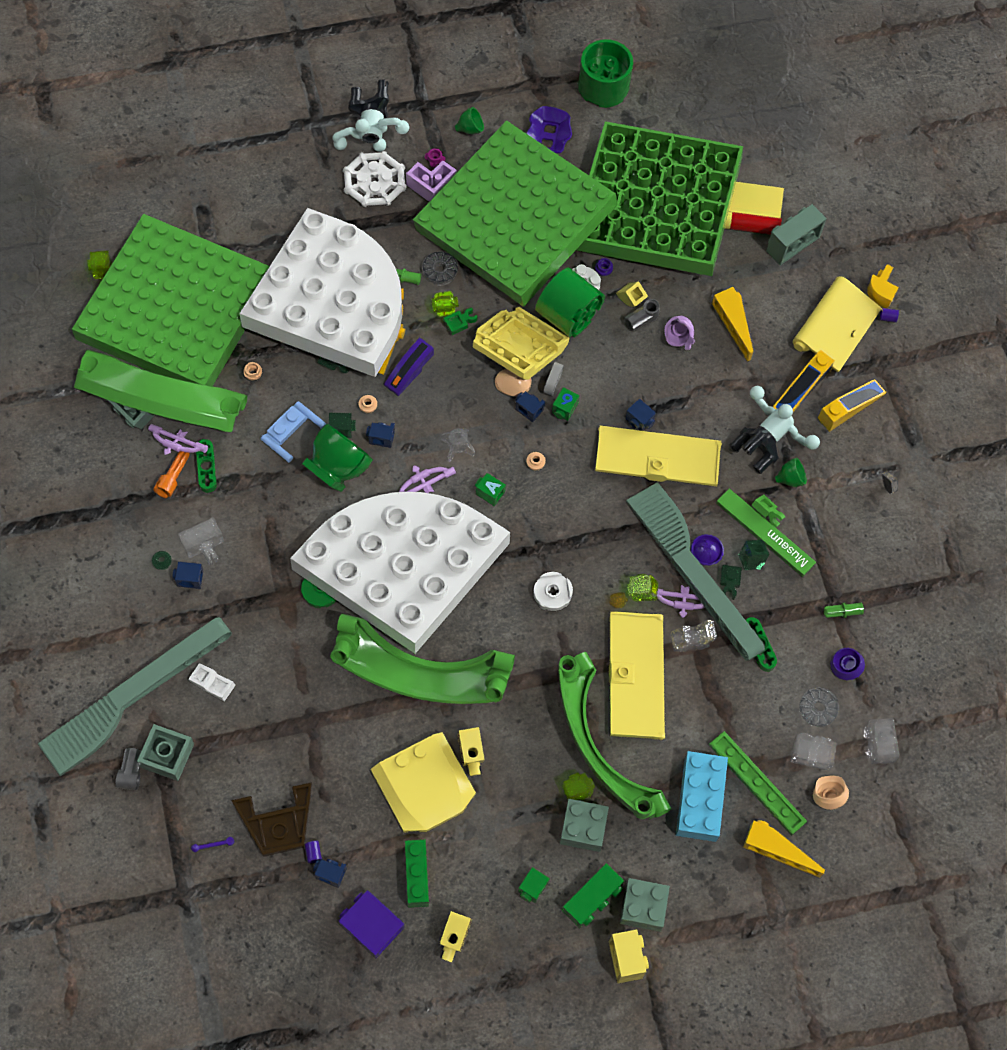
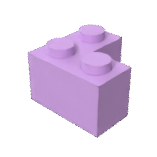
M442 161L431 172L417 162L406 173V184L430 202L453 178L457 170L445 161Z

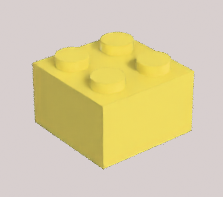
M637 930L612 934L609 946L617 984L642 979L646 969H649L647 957L642 954V948H644L642 935H638Z

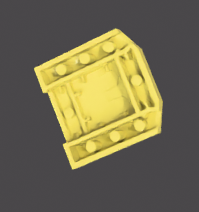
M517 307L512 312L507 310L500 311L480 326L473 341V348L522 379L529 380L564 351L569 343V337L524 309Z
M443 732L433 734L371 768L376 782L404 833H408V831L427 832L462 814L476 795Z

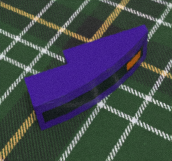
M419 337L394 368L384 386L399 396L422 372V367L434 355V348Z

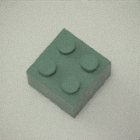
M153 724L137 762L140 768L179 781L194 742L189 736Z
M568 799L560 844L600 852L609 807Z
M629 878L625 888L620 924L661 932L664 927L670 886Z

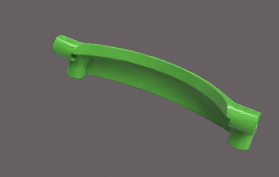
M87 350L82 357L74 384L76 389L131 408L225 432L233 431L235 418L238 416L239 410L243 411L247 403V395L220 387L166 377L91 350Z
M341 614L339 617L337 631L340 632L336 637V645L330 655L332 661L382 688L416 699L455 704L489 703L502 700L515 660V655L496 650H490L479 657L460 662H435L421 659L391 645L365 619Z
M587 652L580 653L575 657L563 656L558 666L561 700L570 732L582 757L609 792L631 810L637 818L646 819L650 817L649 819L666 814L671 810V807L662 790L644 787L623 777L605 761L597 750L591 738L586 718L587 694L596 669ZM563 665H569L572 669L566 670L563 668ZM644 804L648 807V811H640L638 805Z

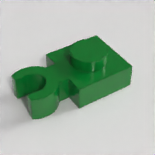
M473 308L466 309L464 314L457 311L443 318V322L451 335L467 329V323H475L478 320L477 315L469 316L473 313Z

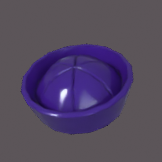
M704 534L693 540L691 553L701 565L710 566L722 559L724 547L717 537Z
M842 648L833 655L830 666L833 674L839 679L853 680L862 674L865 662L862 655L856 650Z

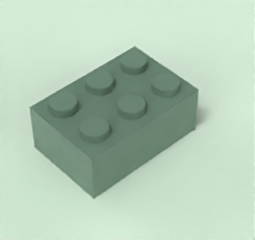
M813 204L807 208L803 207L796 216L789 217L783 225L776 226L771 231L766 251L781 266L820 238L827 218Z

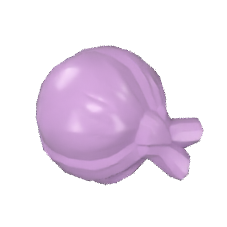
M684 316L672 317L665 325L666 341L671 346H685V350H690L691 344L695 342L693 339L694 327L691 321Z

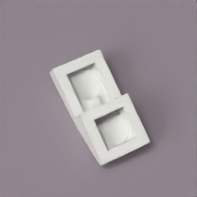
M200 663L188 679L199 688L223 701L227 699L235 687L233 681L218 675L215 670Z

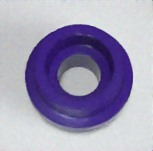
M602 258L596 263L595 270L599 275L607 276L612 273L613 264L609 259Z

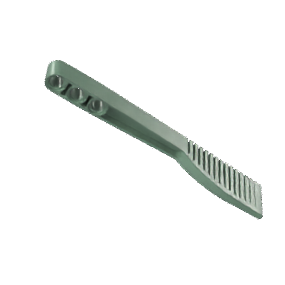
M657 482L627 499L626 502L637 515L644 527L647 528V531L650 532V535L653 536V539L656 540V543L659 544V547L662 548V551L665 552V555L668 556V559L671 560V563L742 657L749 661L765 651L764 644L691 553L690 536L685 519L660 484Z
M220 617L213 619L109 692L106 697H102L103 699L98 700L97 703L95 702L93 706L85 709L83 713L81 712L74 719H71L70 722H67L64 726L39 742L38 746L59 776H62L87 759L110 738L126 708L226 641L232 635V632Z

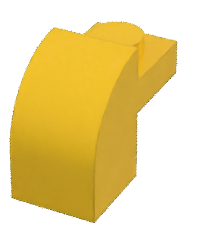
M888 264L884 270L880 269L877 276L872 275L867 288L869 298L882 308L890 306L899 288L887 282L894 268Z

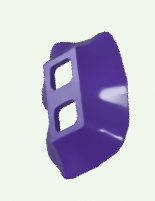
M539 107L529 117L531 125L526 134L540 143L543 139L553 141V145L549 149L555 153H562L566 142L572 137L571 117L567 112L555 107ZM545 126H555V133L545 132Z

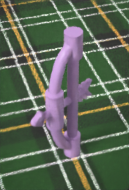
M150 424L148 428L153 433L154 438L167 447V449H164L165 455L171 453V449L177 452L189 453L198 451L206 453L208 450V446L185 439L184 437L188 432H182L181 429L175 435L153 424ZM162 434L175 440L172 442L161 438L159 435ZM180 441L194 448L182 447L177 442Z
M413 466V472H416V474L411 476L401 486L399 492H405L404 490L409 485L420 480L422 484L407 492H417L421 489L425 493L434 492L431 484L456 474L454 467L449 469L436 467L419 472L420 468ZM442 472V474L425 482L424 478L430 476V474Z
M681 585V593L651 588V596H655L666 605L682 609L679 612L682 618L687 615L685 610L705 608L702 603L686 602V598L699 600L696 595L689 594V586L684 587ZM662 595L682 598V601L673 602L663 598Z

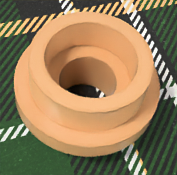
M255 362L248 363L243 370L244 376L248 380L259 379L262 375L261 366Z
M371 395L361 397L359 400L360 410L364 413L375 411L377 408L376 398Z
M539 452L529 454L526 461L528 467L535 471L542 469L545 465V457ZM533 459H539V462H534Z

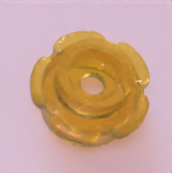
M624 592L610 595V605L614 606V608H622L625 606V602H628Z

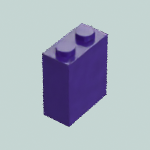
M367 890L364 894L361 892L354 899L353 902L355 904L350 909L346 908L340 914L339 925L377 959L405 926L399 918Z

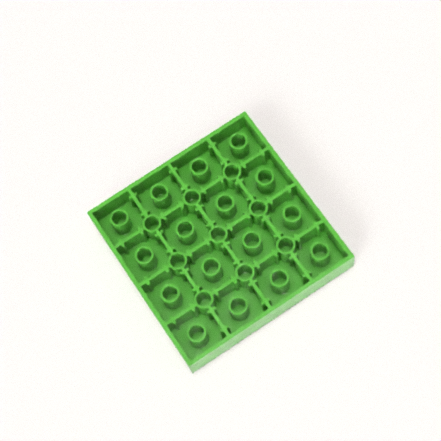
M506 120L413 219L416 231L524 307L617 206L616 193Z
M605 122L589 176L616 193L617 206L576 250L712 276L742 161L743 146Z
M143 214L73 326V334L75 339L152 373L187 382L213 386L246 328L242 327L240 312L270 266Z

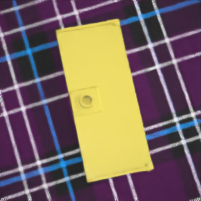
M600 426L598 428L599 440L595 471L645 477L648 480L660 482L670 480L716 487L718 485L722 445L719 440Z
M610 612V736L665 739L662 614Z

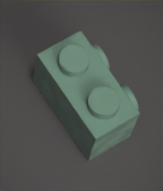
M108 400L114 406L113 409L119 415H123L126 418L127 424L132 428L142 429L154 417L152 413Z

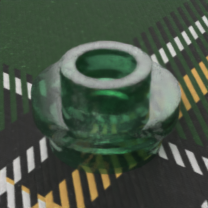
M166 551L156 552L152 557V564L158 570H165L172 563V558ZM159 558H165L163 562L158 561Z

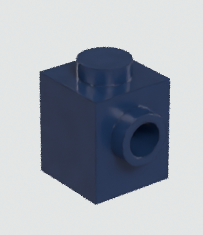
M638 399L627 410L625 419L632 428L644 431L646 428L650 429L654 425L656 412L641 399Z

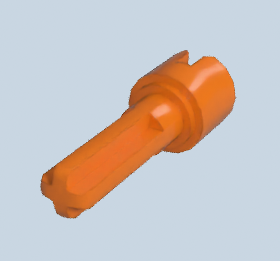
M180 451L177 454L168 472L161 475L153 490L156 494L163 498L172 496L178 485L176 479L190 456L189 452Z

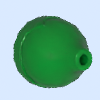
M471 107L464 111L455 125V130L470 135L481 133L484 130V123L478 110Z
M794 458L786 462L775 476L776 482L790 487L805 485L807 478L801 461L798 458Z

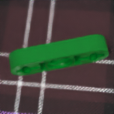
M202 439L199 443L208 446L207 456H204V453L201 451L196 452L198 481L200 489L205 493H210L217 487L214 447L210 440ZM204 462L212 464L208 470L202 469L201 465ZM209 475L210 484L209 486H206L205 476Z
M753 617L747 618L746 622L756 626L754 632L765 644V651L760 653L762 654L761 656L759 654L755 656V659L761 670L770 672L777 664V657L760 621ZM765 656L767 660L772 661L770 666L767 663H763L765 660Z

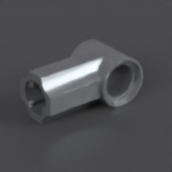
M655 299L646 300L643 306L624 318L628 328L635 331L647 322L655 321L659 316L660 304Z
M135 748L125 749L122 767L116 777V788L138 790L140 766L137 760L141 750Z

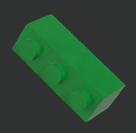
M426 839L405 841L408 908L429 907Z
M606 863L563 906L562 912L579 929L583 925L587 927L595 918L593 914L597 910L602 912L609 904L607 900L612 895L614 897L618 896L624 889L622 887L624 880Z

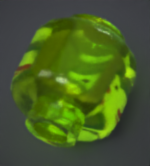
M451 291L435 293L434 298H431L433 312L437 313L438 316L455 313V308L459 307L457 296L454 297Z

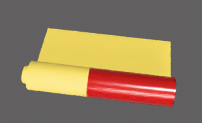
M736 182L724 229L771 235V231L776 226H781L784 188Z

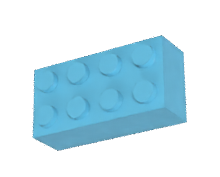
M687 752L684 760L676 836L713 842L718 840L721 828L728 757Z

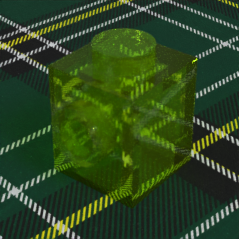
M108 250L90 252V259L87 260L88 270H92L94 279L104 278L112 265Z
M638 574L637 576H632L627 585V593L635 602L656 601L658 581L652 575Z
M579 772L569 776V779L562 784L567 799L578 801L591 797L595 788L592 778H588L586 773L580 774Z

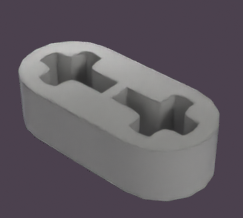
M554 363L543 393L553 396L563 372V364Z

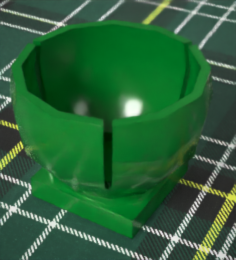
M326 424L318 432L313 442V458H306L302 464L330 487L342 492L346 487L343 484L344 481L359 477L369 468L373 459L360 447L356 448L357 445L329 424Z

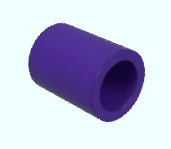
M881 309V321L897 322L899 310Z
M311 841L304 844L308 863H316L317 860L321 861L319 841Z

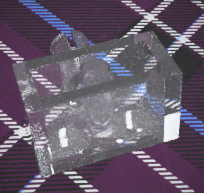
M214 517L178 534L180 542L189 558L203 553L208 565L213 564L212 558L215 563L219 560L213 547L223 543L224 539Z
M894 719L869 720L864 727V737L868 739L867 756L871 759V764L895 763L899 758Z
M808 733L797 734L794 738L790 762L830 771L834 765L837 743L822 736L819 739V736L814 738Z

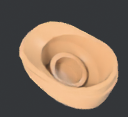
M504 369L497 374L495 386L500 392L517 397L520 393L530 390L531 378L529 380L522 379L510 370Z
M839 776L819 778L813 790L815 803L827 810L840 808L849 797V790L845 781Z

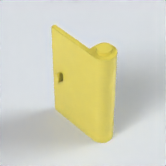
M838 276L793 339L794 348L800 352L811 350L815 354L822 350L835 360L832 368L839 372L882 308L848 279Z

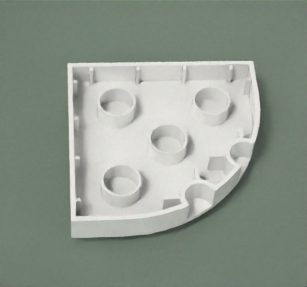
M307 208L241 310V324L243 328L376 377L390 353L401 327L402 300L400 280L390 257L372 237L353 224Z
M395 492L361 500L337 512L325 521L290 559L293 571L416 654L509 545L510 532L475 509L454 499L423 492Z

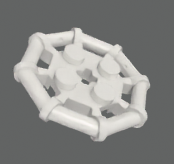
M385 151L382 153L364 154L361 152L356 159L343 168L344 192L360 202L363 207L371 205L389 206L407 188L404 175L405 166L394 160ZM367 160H379V163L376 161L368 163ZM385 162L391 165L393 169L390 170L389 168H387L384 165ZM362 163L363 167L359 171H355L354 169ZM397 175L398 182H393L392 176ZM351 177L357 178V184L352 185ZM371 178H378V182H371ZM391 188L394 189L389 195L386 194ZM357 191H361L363 194H365V196H362ZM373 195H378V197H382V198H370V197H373Z

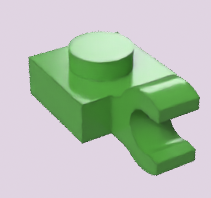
M765 495L757 498L752 504L760 515H763L765 518L769 516V521L775 528L780 525L776 517L780 521L785 518V515L777 510L778 506Z

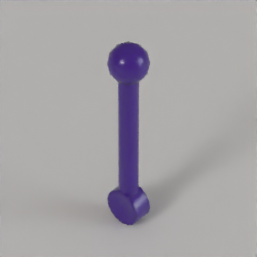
M228 837L224 841L203 845L194 844L191 850L197 852L199 849L225 844L232 846L234 839Z

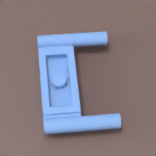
M298 401L267 430V433L261 437V441L289 463L292 461L293 456L280 445L307 419H310L321 429L327 423Z

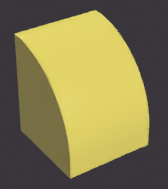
M639 281L628 283L616 293L630 307L637 306L648 297Z

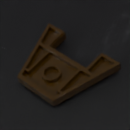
M312 782L293 786L292 790L296 806L255 815L252 796L231 800L263 857L304 848Z

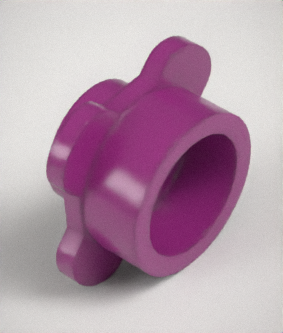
M431 149L425 154V159L430 162L431 167H436L437 164L445 161V157L442 156V152L439 149Z

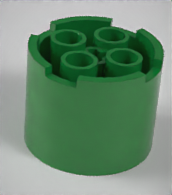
M603 39L595 41L585 48L581 57L578 81L579 92L585 101H590L602 108L613 107L623 102V99L629 92L633 69V56L625 45L614 40Z
M568 267L560 271L548 283L537 301L535 310L569 338L571 336L577 337L590 325L596 310L599 311L601 309L605 295Z

